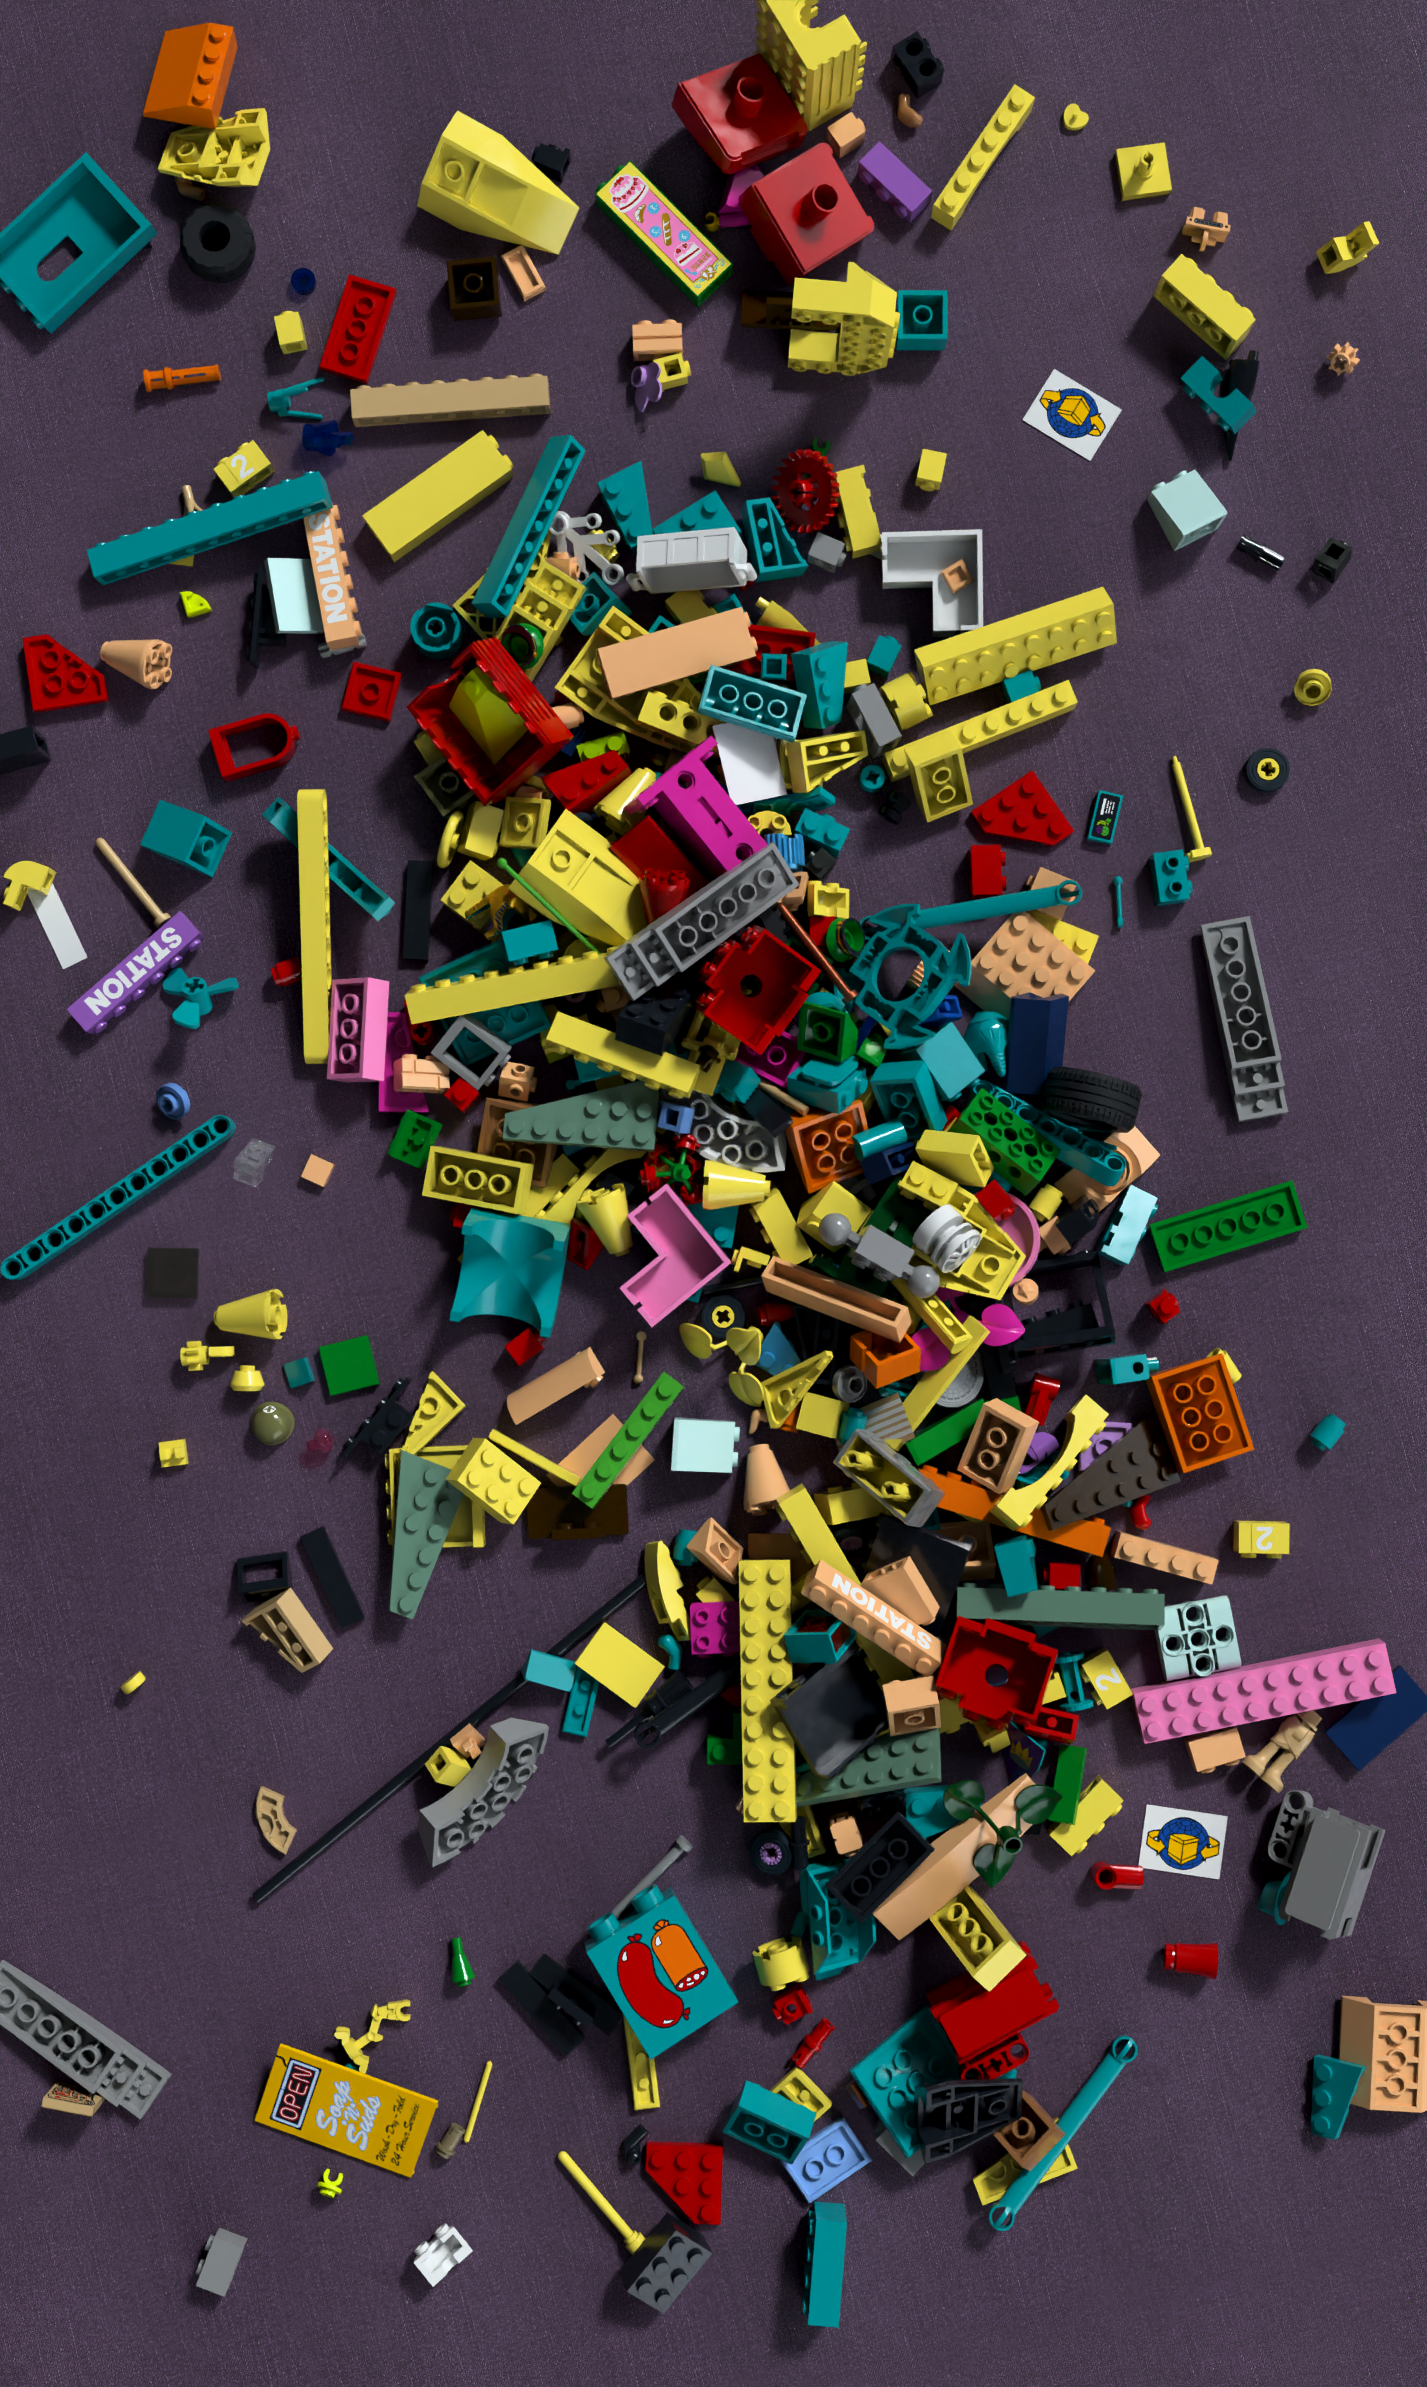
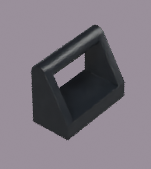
M288 1551L237 1559L238 1595L244 1604L269 1600L290 1587L293 1590ZM282 1562L283 1578L247 1583L245 1567Z

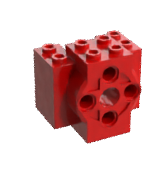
M754 925L752 928L748 927L740 938L742 940L741 944L727 938L713 949L715 954L712 959L702 964L698 970L700 975L697 979L709 987L707 991L703 990L695 1001L697 1003L695 1009L747 1047L762 1055L775 1035L780 1037L809 995L804 991H808L821 970L765 928ZM753 974L757 980L756 989L752 993L744 995L740 990V982L746 975Z
M958 1616L935 1686L943 1698L955 1701L956 1697L960 1698L958 1709L962 1712V1717L977 1722L978 1718L987 1721V1726L1000 1731L1002 1727H1009L1011 1717H1014L1015 1723L1029 1727L1030 1723L1036 1725L1056 1663L1058 1650L1037 1643L1036 1634L989 1618L986 1619L983 1627L981 1623ZM993 1667L1003 1668L1008 1674L1007 1682L1000 1687L991 1686L986 1681L988 1670Z

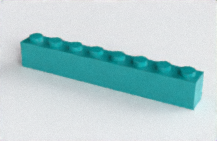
M571 435L550 437L471 603L487 618L508 617L586 450Z

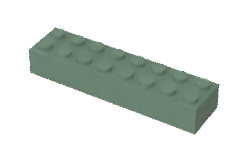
M963 1583V1587H957V1618L961 1616L981 1624H985L986 1619L989 1618L1007 1625L1161 1630L1165 1625V1594H1158L1156 1589H1143L1141 1593H1132V1589L1118 1588L1115 1592H1106V1588L1093 1587L1090 1592L1081 1591V1587L1069 1586L1065 1587L1064 1591H1056L1055 1586H1039V1590L1008 1597L1006 1589H1004L1002 1584H988V1588H978L976 1583Z

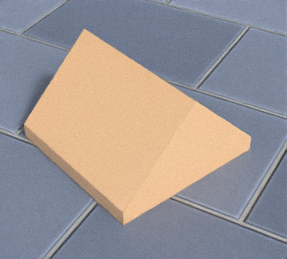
M711 1517L707 1519L687 1544L686 1548L717 1578L735 1585L739 1581V1560H742L744 1548Z

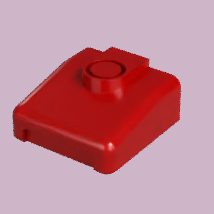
M760 53L678 83L672 102V108L687 131L725 174L736 173L799 148L808 131L807 124Z
M819 143L751 184L739 196L740 207L752 226L750 229L752 235L768 262L773 261L781 277L788 285L794 284L795 278L807 276L863 240L874 229L873 219L871 216L867 217L833 158L832 154L834 152L827 143Z

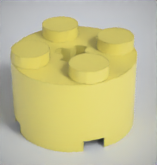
M911 671L879 688L881 697L887 709L890 710L899 731L906 730L933 716L929 705L923 701L926 698V693L921 684L917 685V681Z
M792 1937V1942H785V1938L772 1940L759 1946L758 1953L756 1951L752 1952L760 1983L763 1986H770L771 1991L785 1988L786 1983L792 1981L802 1982L809 1978L808 1972L810 1969L800 1937Z

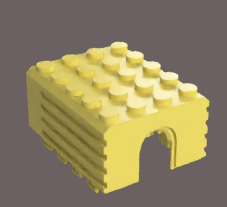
M756 0L759 11L755 15L759 24L755 26L758 35L755 38V44L758 50L754 51V54L760 53L807 124L808 131L851 108L855 100V92L862 88L863 81L857 80L863 77L864 68L858 69V67L865 64V55L860 56V54L866 51L867 42L861 43L845 14L821 28H810V19L818 14V7L815 6L812 9L811 7L817 4L819 0Z

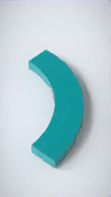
M718 782L729 795L727 786ZM819 786L808 793L787 794L736 806L744 814L754 815L762 811H772L788 816L791 815L792 811H801L805 808L814 812L835 805V796Z

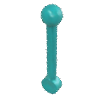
M1116 876L1113 879V883L1116 885L1117 928H1123L1121 884L1123 880L1120 876Z

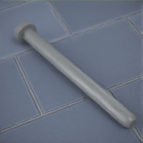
M680 1835L676 1839L677 1844L611 1911L617 1919L632 1905L630 1900L637 1893L651 1886L684 1851L688 1853L693 1848L685 1837Z

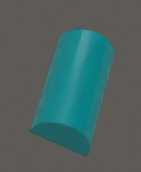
M710 665L700 696L697 713L793 743L796 739L807 694Z

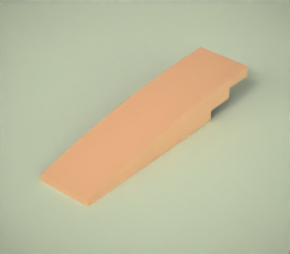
M1025 1773L980 1806V1808L998 1828L1011 1826L1015 1829L1016 1812L1019 1810L1015 1804V1798L1022 1789L1036 1784ZM975 1810L971 1818L960 1821L931 1843L935 1850L873 1912V1915L900 1941L979 1876L973 1864L974 1855L981 1846L987 1843L996 1845L998 1841L996 1832L979 1812ZM1020 1817L1022 1834L1019 1837L1033 1825L1026 1823L1022 1817Z

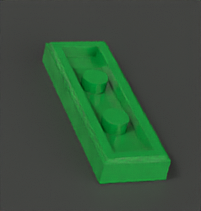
M1060 1745L1053 1789L1057 1790L1063 1798L1057 1803L1054 1811L1049 1816L1048 1820L1051 1822L1075 1825L1087 1749L1084 1747Z

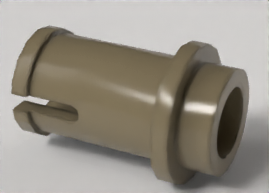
M452 2122L442 2141L437 2143L438 2148L436 2152L446 2159L455 2154L454 2149L465 2133V2129L459 2124Z

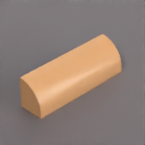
M588 1347L507 1396V1407L516 1425L605 1373L591 1347Z

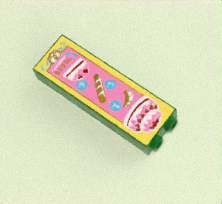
M631 161L625 165H620L607 183L602 182L595 191L596 206L697 307L733 274V263Z

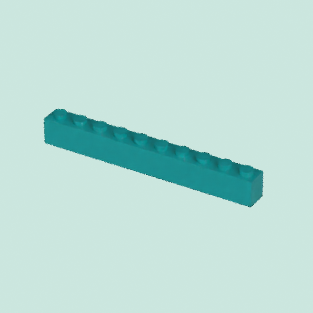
M310 471L304 473L302 477L293 480H283L273 487H263L257 489L255 493L246 496H236L229 502L223 504L215 503L208 509L189 512L185 517L168 519L163 524L155 527H145L138 533L121 535L117 540L108 543H98L94 548L88 549L87 554L94 578L104 586L331 509L333 505L326 480L319 471Z

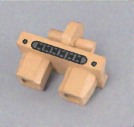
M1193 207L1189 217L1187 216L1181 234L1192 236L1191 242L1200 243L1199 251L1204 252L1206 245L1215 246L1216 241L1225 243L1231 225H1228L1227 213L1215 212L1212 221L1203 220L1205 214L1203 208Z

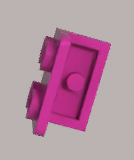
M698 1602L690 1605L692 1654H697L699 1658L712 1657V1654L722 1653V1656L725 1657L737 1656V1652H740L739 1602Z

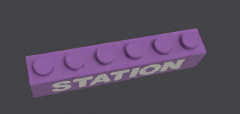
M179 911L67 1008V1011L86 1032L90 1034L100 1033L107 1027V1021L113 1016H120L126 1010V1005L130 1001H136L145 994V988L151 983L153 985L158 983L164 977L163 973L168 968H174L179 965L183 960V955L188 951L196 950L202 944L203 934L184 913Z

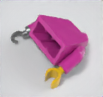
M757 165L729 174L718 210L720 217H717L712 212L706 215L708 221H714L712 224H705L708 232L717 231L719 225L721 228L751 225L740 207L739 196L751 184L764 177V174Z

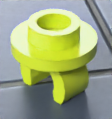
M326 2169L323 2175L324 2182H318L317 2187L321 2189L320 2194L334 2198L335 2194L340 2195L342 2192L338 2186L342 2182L343 2174L339 2173L338 2179L331 2182L328 2179L330 2169Z

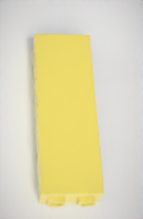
M483 430L362 515L366 525L393 562L399 560L514 478L512 472L514 466L506 454L504 456L500 454L497 450L499 445L492 435L487 436Z

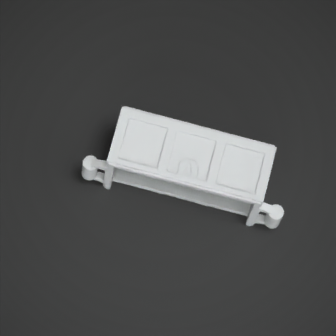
M734 527L637 537V573L628 574L626 580L633 591L648 590L651 594L745 586L746 581L756 580L757 574L753 566L747 563V549Z

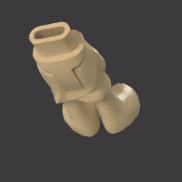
M1314 1710L1296 1713L1292 1717H1287L1281 1723L1277 1733L1270 1738L1271 1741L1256 1755L1245 1757L1242 1761L1243 1764L1279 1794L1284 1787L1280 1779L1283 1771L1293 1760L1296 1761L1310 1744L1315 1735L1314 1732L1318 1730L1316 1726L1322 1718ZM1280 1748L1285 1749L1283 1753L1265 1770L1266 1764L1275 1755V1753Z

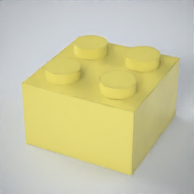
M470 860L441 898V902L484 934L493 922L491 908L469 919H466L465 912L498 887L503 886V884Z

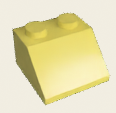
M833 1180L801 1204L796 1226L835 1253L846 1244L832 1246L825 1243L819 1235L821 1220L830 1213H840L850 1221L852 1231L856 1233L871 1212V1208Z

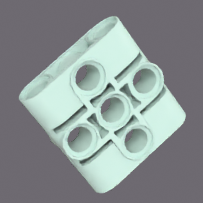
M1227 1595L1165 1606V1625L1161 1630H1155L1165 1681L1198 1675L1208 1676L1214 1672L1241 1668L1240 1652ZM1191 1607H1195L1197 1610L1196 1617L1191 1620L1187 1619L1186 1611ZM1221 1627H1225L1226 1636L1221 1640H1217L1216 1631ZM1196 1632H1200L1202 1635L1201 1641L1198 1644H1192L1191 1636ZM1176 1637V1646L1172 1649H1167V1639ZM1201 1657H1205L1206 1666L1202 1669H1197L1196 1661Z

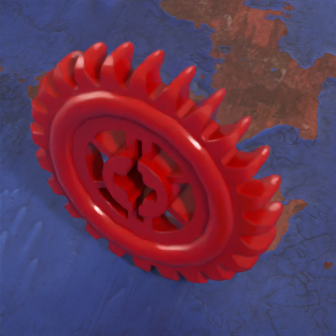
M798 449L796 453L788 454L790 459H781L785 467H776V470L780 471L781 476H772V479L779 482V484L771 486L770 489L778 491V494L770 497V499L779 501L775 508L782 510L779 515L782 519L787 518L784 524L785 526H791V531H798L800 534L806 532L813 533L815 530H821L823 525L829 523L828 517L834 516L832 508L838 507L835 498L840 497V493L836 491L840 485L838 482H835L837 473H832L833 464H827L828 459L826 456H821L819 451L813 452L811 449ZM804 473H810L812 476L806 480ZM802 491H814L818 493H805ZM803 503L809 508V510L801 508Z

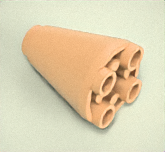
M113 640L110 642L106 641L101 647L100 657L106 664L148 689H157L163 682H168L171 679L172 670L169 667L172 646L163 640Z
M769 1444L749 1447L750 1453L747 1456L743 1505L744 1510L747 1513H752L753 1516L765 1515L767 1510L778 1507L779 1504L776 1498L790 1491L774 1453L769 1449Z

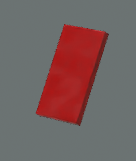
M648 814L610 845V849L638 879L642 874H645L646 868L659 869L660 873H670L671 870L686 872L685 877L690 880V887L685 900L710 883Z

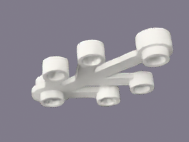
M557 511L549 530L556 536L558 552H568V538L573 543L574 557H577L580 573L584 572L585 580L591 575L590 571L586 569V555L602 570V578L607 584L614 585L620 583L624 577L622 567L608 562L591 546L594 544L616 545L620 540L619 533L616 530H608L601 534L579 535L573 528L587 526L589 529L598 528L602 523L600 515L591 513L586 517L570 518L567 513ZM592 516L596 519L594 526L590 523ZM560 519L564 523L563 528H560L558 526V521ZM610 533L614 535L613 542H610L608 539ZM613 569L618 572L617 578H614L612 575ZM580 576L577 578V582L581 584L584 582Z

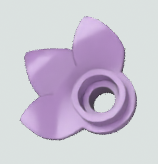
M651 362L648 366H637L631 374V384L636 387L635 403L640 412H644L649 400L658 402L662 395V385L658 380L661 368L655 362Z

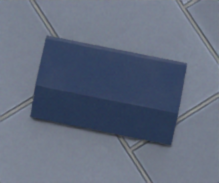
M1029 992L1011 997L1004 1091L1017 1094L1043 1095L1048 1072L1054 1067H1062L1069 996L1058 994L1043 998Z

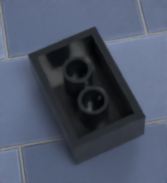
M667 2212L618 2273L628 2293L664 2314L713 2253L703 2234Z

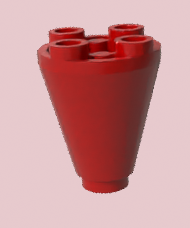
M646 868L645 874L639 877L647 926L685 900L690 887V880L685 877L686 872L671 870L670 873H660L659 869Z

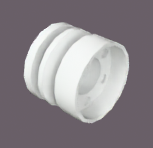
M950 1204L943 1205L929 1215L913 1236V1243L924 1254H932L931 1261L936 1265L938 1264V1268L943 1273L951 1272L965 1262L978 1247L982 1236L977 1230L973 1229L970 1223L962 1224L963 1216Z

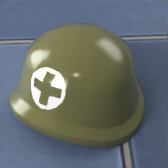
M266 1402L259 1405L251 1417V1429L254 1436L266 1445H277L286 1441L291 1436L295 1427L292 1412L288 1407L278 1402Z

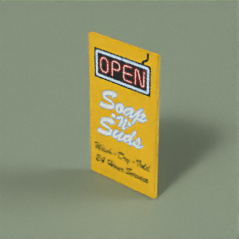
M281 2043L277 2048L278 2052L258 2112L255 2115V2121L411 2178L414 2174V2168L435 2109L438 2107V2100Z

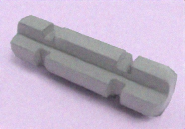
M362 633V636H358L360 645L330 651L327 642L319 644V654L322 658H327L333 653L338 655L353 651L356 647L357 649L365 648L367 646L366 638Z

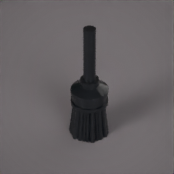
M678 1669L658 1689L654 1688L649 1695H645V1706L642 1708V1712L605 1741L608 1746L613 1748L631 1734L639 1723L651 1720L693 1690L694 1687L685 1674Z

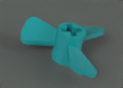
M179 967L174 968L163 982L165 993L185 998V1001L172 1013V1017L176 1024L190 1029L199 1028L200 1016L212 1010L213 1002L210 995L233 991L239 987L235 977L227 978L207 987L206 981L203 978H188Z

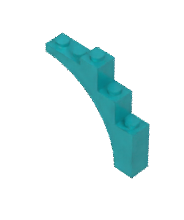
M278 797L263 812L262 816L298 849V815L285 801ZM328 843L329 879L377 921L387 916L395 902Z

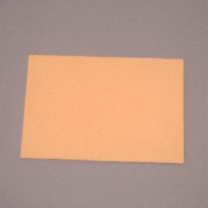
M612 1414L558 1465L581 1477L582 1480L623 1424ZM641 1445L613 1484H630L655 1459ZM551 1473L546 1475L557 1487L572 1486Z

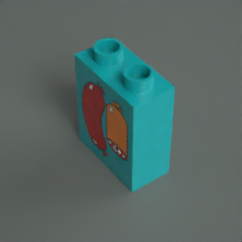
M656 1884L637 1893L630 1900L635 1910L621 1919L617 1920L614 1913L610 1912L587 1927V1931L591 1938L584 1942L586 1953L650 2059H653L738 2003L733 1989L672 1888L669 1887L661 1892Z

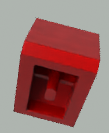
M573 1218L571 1220L568 1260L587 1271L604 1245L592 1228Z

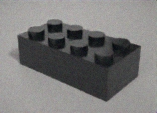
M677 972L658 987L653 986L636 1000H630L618 1014L615 1040L662 1056L695 1013V1001L703 991L704 984L694 974Z
M898 1810L825 1886L862 1924L935 1850V1847Z

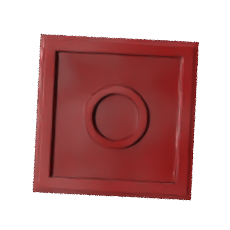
M353 661L341 708L342 711L391 722L402 673Z

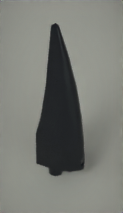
M1250 350L1248 359L1229 361L1225 397L1229 396L1237 388L1249 401L1251 400L1259 370V361H1257L1258 351ZM1230 429L1225 431L1228 460L1232 461L1238 432L1234 434Z

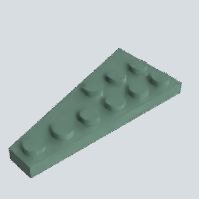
M637 1081L505 1113L503 1140L655 1152L660 1087L659 1090H654L645 1086L644 1081Z
M400 1449L388 1610L413 1619L464 1494L446 1480L451 1469Z
M940 1728L890 1736L889 1731L877 1737L874 1743L858 1752L857 1758L846 1763L840 1769V1773L831 1779L815 1777L811 1770L797 1777L796 1806L802 1807L941 1782Z

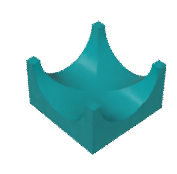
M472 1207L462 1226V1234L464 1235L463 1259L458 1288L449 1321L460 1322L468 1316L482 1314L507 1316L533 1325L539 1330L540 1336L550 1338L558 1315L571 1224Z

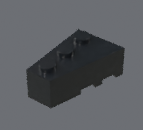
M791 1305L804 1361L824 1351H832L833 1359L814 1382L815 1384L832 1385V1380L840 1365L844 1321L805 1306Z

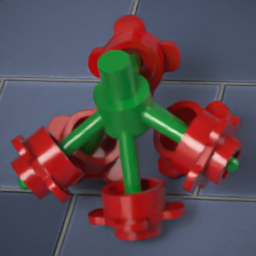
M690 1134L673 1136L672 1140L676 1142L675 1151L681 1153L680 1159L674 1163L669 1160V1145L667 1143L662 1145L655 1143V1152L647 1151L648 1157L644 1162L645 1169L640 1170L638 1179L641 1180V1184L647 1185V1191L650 1192L652 1190L654 1194L666 1183L674 1191V1182L679 1181L684 1184L680 1190V1194L683 1197L681 1199L686 1206L688 1204L700 1203L703 1200V1184L688 1182L693 1179L695 1171L700 1170L702 1166L699 1160H695L690 1156L694 1154L695 1149L700 1148V1145L696 1143L697 1139ZM666 1164L670 1167L667 1172L656 1173L655 1166L662 1167Z

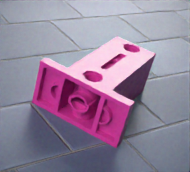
M710 736L693 748L623 808L631 815L635 811L641 814L653 805L714 881L768 844L703 764L706 759L714 754L711 749L718 744Z

